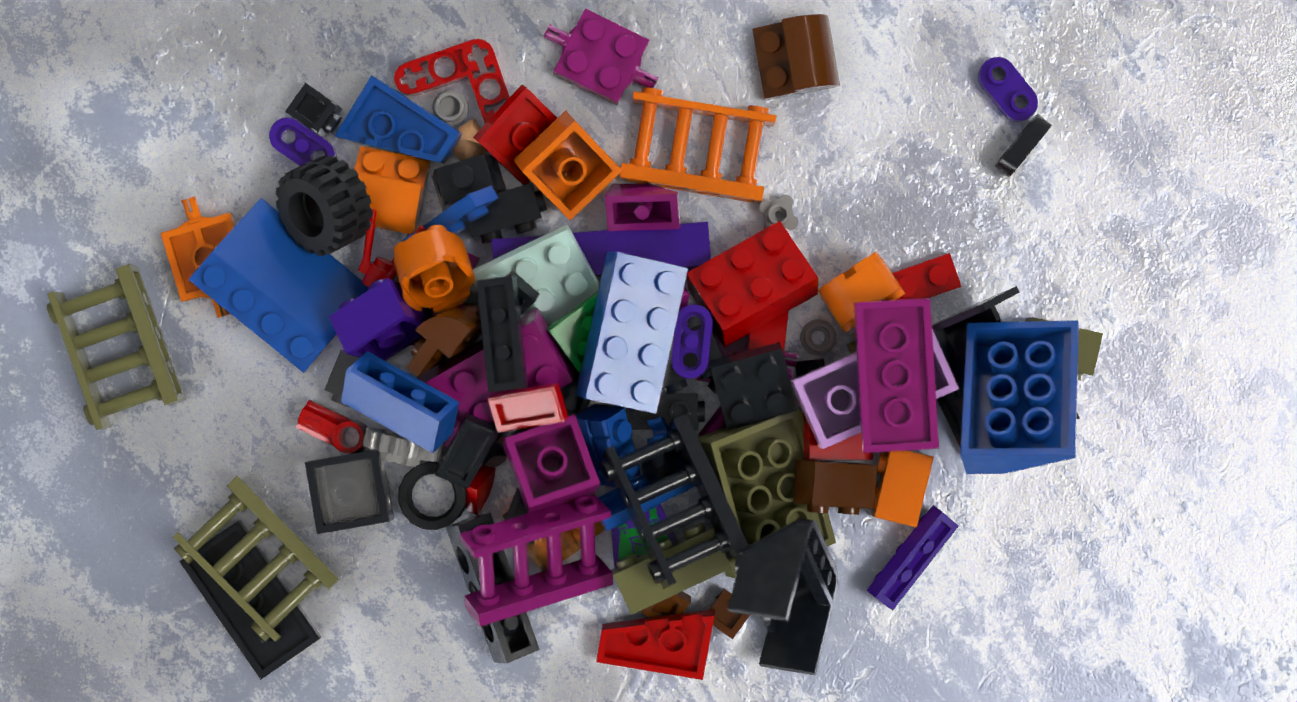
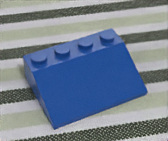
M260 198L188 280L300 371L305 373L336 335L328 316L338 311L339 306L344 301L358 298L367 292L368 287L331 254L317 256L316 253L310 254L306 252L304 246L299 247L295 243L294 238L286 232V227L279 218L280 213L264 199Z
M1079 320L967 323L960 454L966 474H1006L1076 458Z

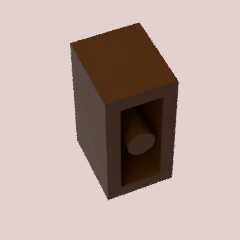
M796 459L793 503L807 505V512L829 513V507H838L837 513L859 515V508L874 509L877 465Z

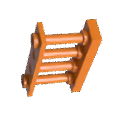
M644 87L642 92L634 91L633 104L643 105L635 155L634 158H630L629 164H621L623 171L619 176L620 181L649 183L667 189L756 204L762 202L764 186H758V180L754 179L763 125L773 127L777 115L769 114L770 109L761 106L749 105L748 110L664 97L662 90ZM657 108L678 111L670 163L665 165V170L651 168V162L648 161ZM692 113L714 117L705 170H701L700 176L686 174L687 168L684 167ZM728 120L749 123L741 174L736 177V182L722 180V174L719 173Z

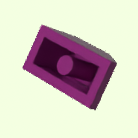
M649 183L612 184L605 195L608 231L680 229L677 191Z

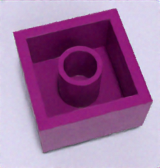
M576 415L569 416L564 422L542 425L505 438L504 449L527 514L572 501L579 496L589 495L598 491L600 482Z

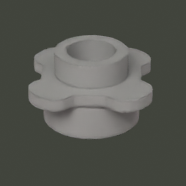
M783 195L779 200H763L760 203L759 211L764 215V229L778 221H781L783 226L789 230L797 227L798 218L793 214L792 206L794 201L790 196ZM778 211L781 212L782 217L777 218L775 216V213Z

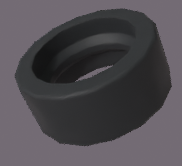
M429 461L413 467L404 475L399 486L398 503L402 514L411 524L421 529L438 530L450 526L462 515L466 507V488L453 482L450 483L454 490V502L445 514L437 517L427 516L420 513L415 507L412 500L413 488L416 482L423 476L435 474L438 461Z

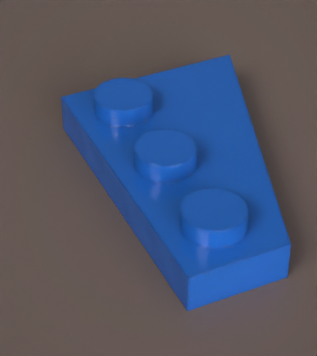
M371 75L336 132L335 137L445 164L463 133L377 77Z

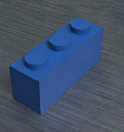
M368 351L346 369L342 403L431 453H434L453 434L459 401Z

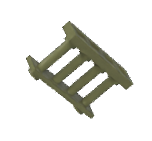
M131 264L115 269L118 278L115 279L114 284L73 299L66 300L65 294L62 292L53 291L47 294L50 301L47 304L48 314L54 324L58 323L86 401V405L83 406L85 417L90 425L95 426L96 430L112 427L108 415L155 398L159 401L163 400L164 405H174L186 400L138 266ZM118 297L127 300L131 312L127 313L126 318L81 334L78 333L72 314ZM129 331L139 333L143 345L139 347V351L91 368L84 350L85 347ZM144 364L146 367H151L155 380L151 381V385L103 402L96 383L97 381Z
M236 476L227 485L233 492L227 497L229 501L188 540L177 532L173 538L179 544L174 550L188 564L195 560L255 621L250 627L265 642L270 637L277 642L282 636L274 628L315 588L319 590L324 585L330 590L340 580ZM248 508L258 518L253 522L255 526L212 566L198 550L239 511L243 513ZM274 534L283 543L278 548L280 552L237 592L223 576L265 536L269 538ZM299 560L308 569L303 574L306 578L263 618L248 602L290 562L294 564Z

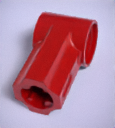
M308 400L297 419V429L335 446L342 453H356L367 448L363 446L365 431L368 428L366 424L354 421L315 401ZM350 427L355 428L359 433V441L354 447L349 446L344 438L346 430Z

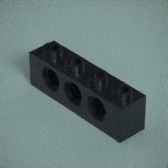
M491 513L479 514L446 527L469 594L480 590L478 558L474 559L460 541L459 534L473 530L477 526L494 524ZM501 550L493 553L495 586L512 581L514 576L505 551ZM526 612L481 626L494 663H510L540 650Z

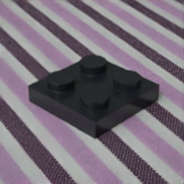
M780 342L709 361L727 430L798 411Z

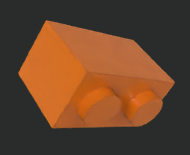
M908 450L880 452L876 463L877 473H880L878 485L875 487L874 509L871 510L870 515L917 527L934 457Z

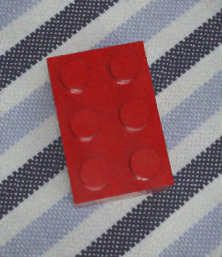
M781 221L774 223L687 272L688 291L697 305L704 307L711 314L713 329L725 347L818 295V276Z

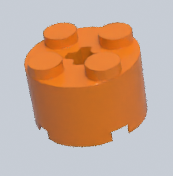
M433 225L426 231L417 233L405 241L396 244L393 251L395 255L394 266L403 298L411 308L417 311H422L421 307L433 308L434 313L444 312L459 306L467 300L470 295L469 289L472 283L473 285L475 284V276L465 244L459 236L447 231L443 225Z
M877 251L818 290L822 300L844 333L855 327L854 303L891 301L905 294Z

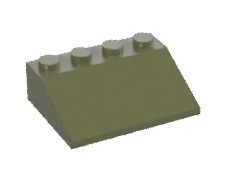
M797 407L798 411L727 430V427L719 428L698 437L748 545L799 518L815 520L827 547L836 543L828 513L807 512V505L793 503L796 459L806 460L804 459V419L800 407ZM711 520L712 527L714 531L717 532ZM725 552L732 568L725 571L727 577L736 579L735 561L737 556L729 559L727 552Z

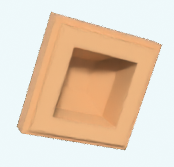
M474 118L457 128L458 131L463 133L453 149L459 161L487 153L473 138L481 129Z

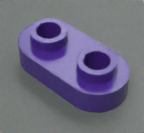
M993 57L980 67L978 71L979 85L1008 120L1023 122L1034 115L1038 107L1037 95L1009 60L1003 57ZM993 69H1000L1003 72V80L997 81L992 77ZM1018 96L1023 97L1026 101V106L1023 109L1016 107L1014 103L1015 98Z
M281 118L270 129L269 139L272 146L299 166L312 161L314 154L318 151H323L326 157L330 155L337 157L336 150L332 144L293 118ZM293 131L295 133V140L289 144L285 143V133Z
M693 304L682 308L678 313L675 326L671 363L675 372L684 378L699 377L706 371L709 364L713 320L708 310L700 305ZM693 316L699 317L702 322L701 327L696 331L690 330L687 325L688 320ZM694 353L697 356V364L694 367H687L684 364L683 359L686 354Z

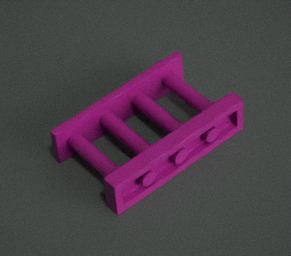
M595 494L583 495L572 501L494 524L477 526L473 530L460 533V541L474 559L478 558L480 590L464 595L466 610L479 627L613 585L612 571L598 555H595L594 523L611 518V511ZM579 527L581 559L562 565L561 532ZM546 537L548 569L529 575L527 543ZM512 547L514 579L495 586L493 553Z

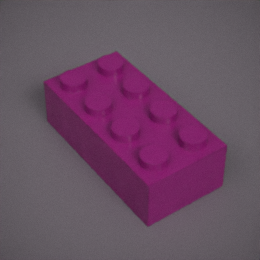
M537 308L521 317L528 388L559 383L561 389L573 382L575 368L547 331L549 325ZM483 339L422 375L415 377L459 401L453 434L444 442L446 448L466 413L495 424L487 398L495 393L507 392H488Z

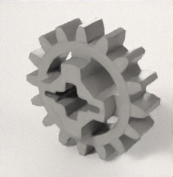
M366 428L363 446L379 450L380 460L410 467L419 466L420 460L439 462L443 448L442 444L434 453H431L388 428Z

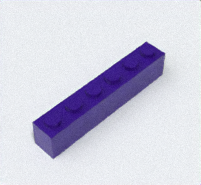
M708 222L680 224V229L600 230L572 233L596 277L602 276L607 251L620 252L688 268L687 272L711 259ZM544 235L491 239L493 260Z

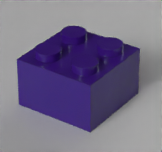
M387 278L372 283L368 287V291L358 298L344 301L339 306V310L328 317L346 354L360 358L368 351L386 361L421 339L423 336L416 331V328L433 316L429 308L421 307L422 311L411 308L403 298L400 284Z

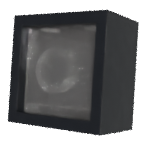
M369 450L305 462L317 534L385 523L394 519L385 461L379 459V450Z

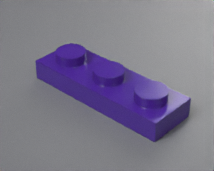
M933 505L921 517L917 527H915L904 543L897 548L896 553L883 570L875 576L867 591L893 611L959 526Z

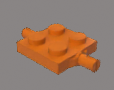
M196 197L181 200L188 221L176 229L160 233L181 302L200 297L211 298L188 279L236 226L232 213H226L213 218L202 217ZM212 299L217 318L230 315L227 310Z

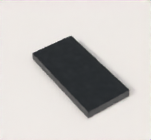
M238 520L205 543L198 552L214 566L249 531L243 522ZM257 544L223 577L239 592L270 561ZM184 559L179 561L260 680L322 638L298 604L274 628L282 637L277 642L271 637L265 642L250 627L255 621L195 560L190 564ZM277 574L248 603L264 618L290 593V590L279 574Z

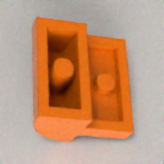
M360 146L354 169L359 174L358 178L361 182L364 181L367 187L365 190L367 195H370L372 202L369 204L370 208L377 211L376 228L412 234L417 230L423 207V195L431 168L430 160Z

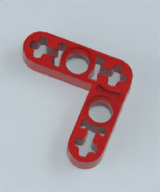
M472 39L406 62L398 67L394 75V82L398 90L410 97L418 96L469 78L485 124L495 114L493 109L486 113L485 107L497 106L503 101H507L510 97L494 50L487 41L482 39ZM479 47L482 52L488 51V55L484 57L487 70L494 67L495 72L484 73L475 79L473 74L481 72L475 60L469 61V57L474 55L473 49ZM442 58L451 59L455 64V70L449 77H439L435 73V65ZM428 64V71L434 82L428 84V79L423 77L416 80L417 87L411 89L408 84L402 85V80L406 79L407 71H412L414 75L425 73L422 65ZM487 80L496 81L501 89L500 94L491 100L485 99L480 94L481 85Z

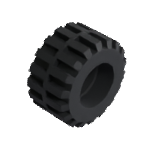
M331 155L328 157L320 156L285 173V176L281 177L278 182L279 187L276 188V196L278 197L276 207L280 212L279 218L281 223H284L286 232L294 238L295 243L299 247L304 246L306 252L310 254L316 253L317 256L329 255L362 238L372 224L369 220L373 217V210L369 205L372 202L370 195H367L365 190L367 187L364 181L361 182L358 178L359 174L355 169H350L348 163L344 160L338 161L337 157Z

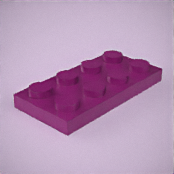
M930 298L854 303L862 452L939 449Z

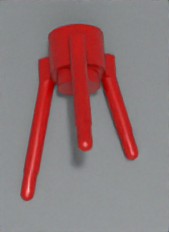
M372 209L373 217L369 219L372 224L370 229L366 231L363 257L358 268L359 272L365 274L362 283L367 287L381 279L388 278L394 281L397 275L394 257L392 261L382 257H376L374 262L370 261L377 215L375 209ZM420 225L414 235L425 231V227Z

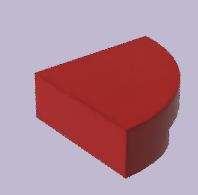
M485 465L481 466L469 488H466V508L468 512L478 515L484 507L494 483L496 468Z

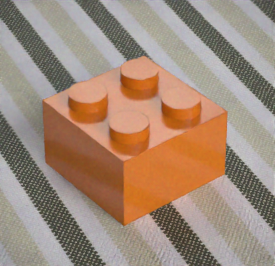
M566 110L514 159L520 170L569 220H572L623 171Z

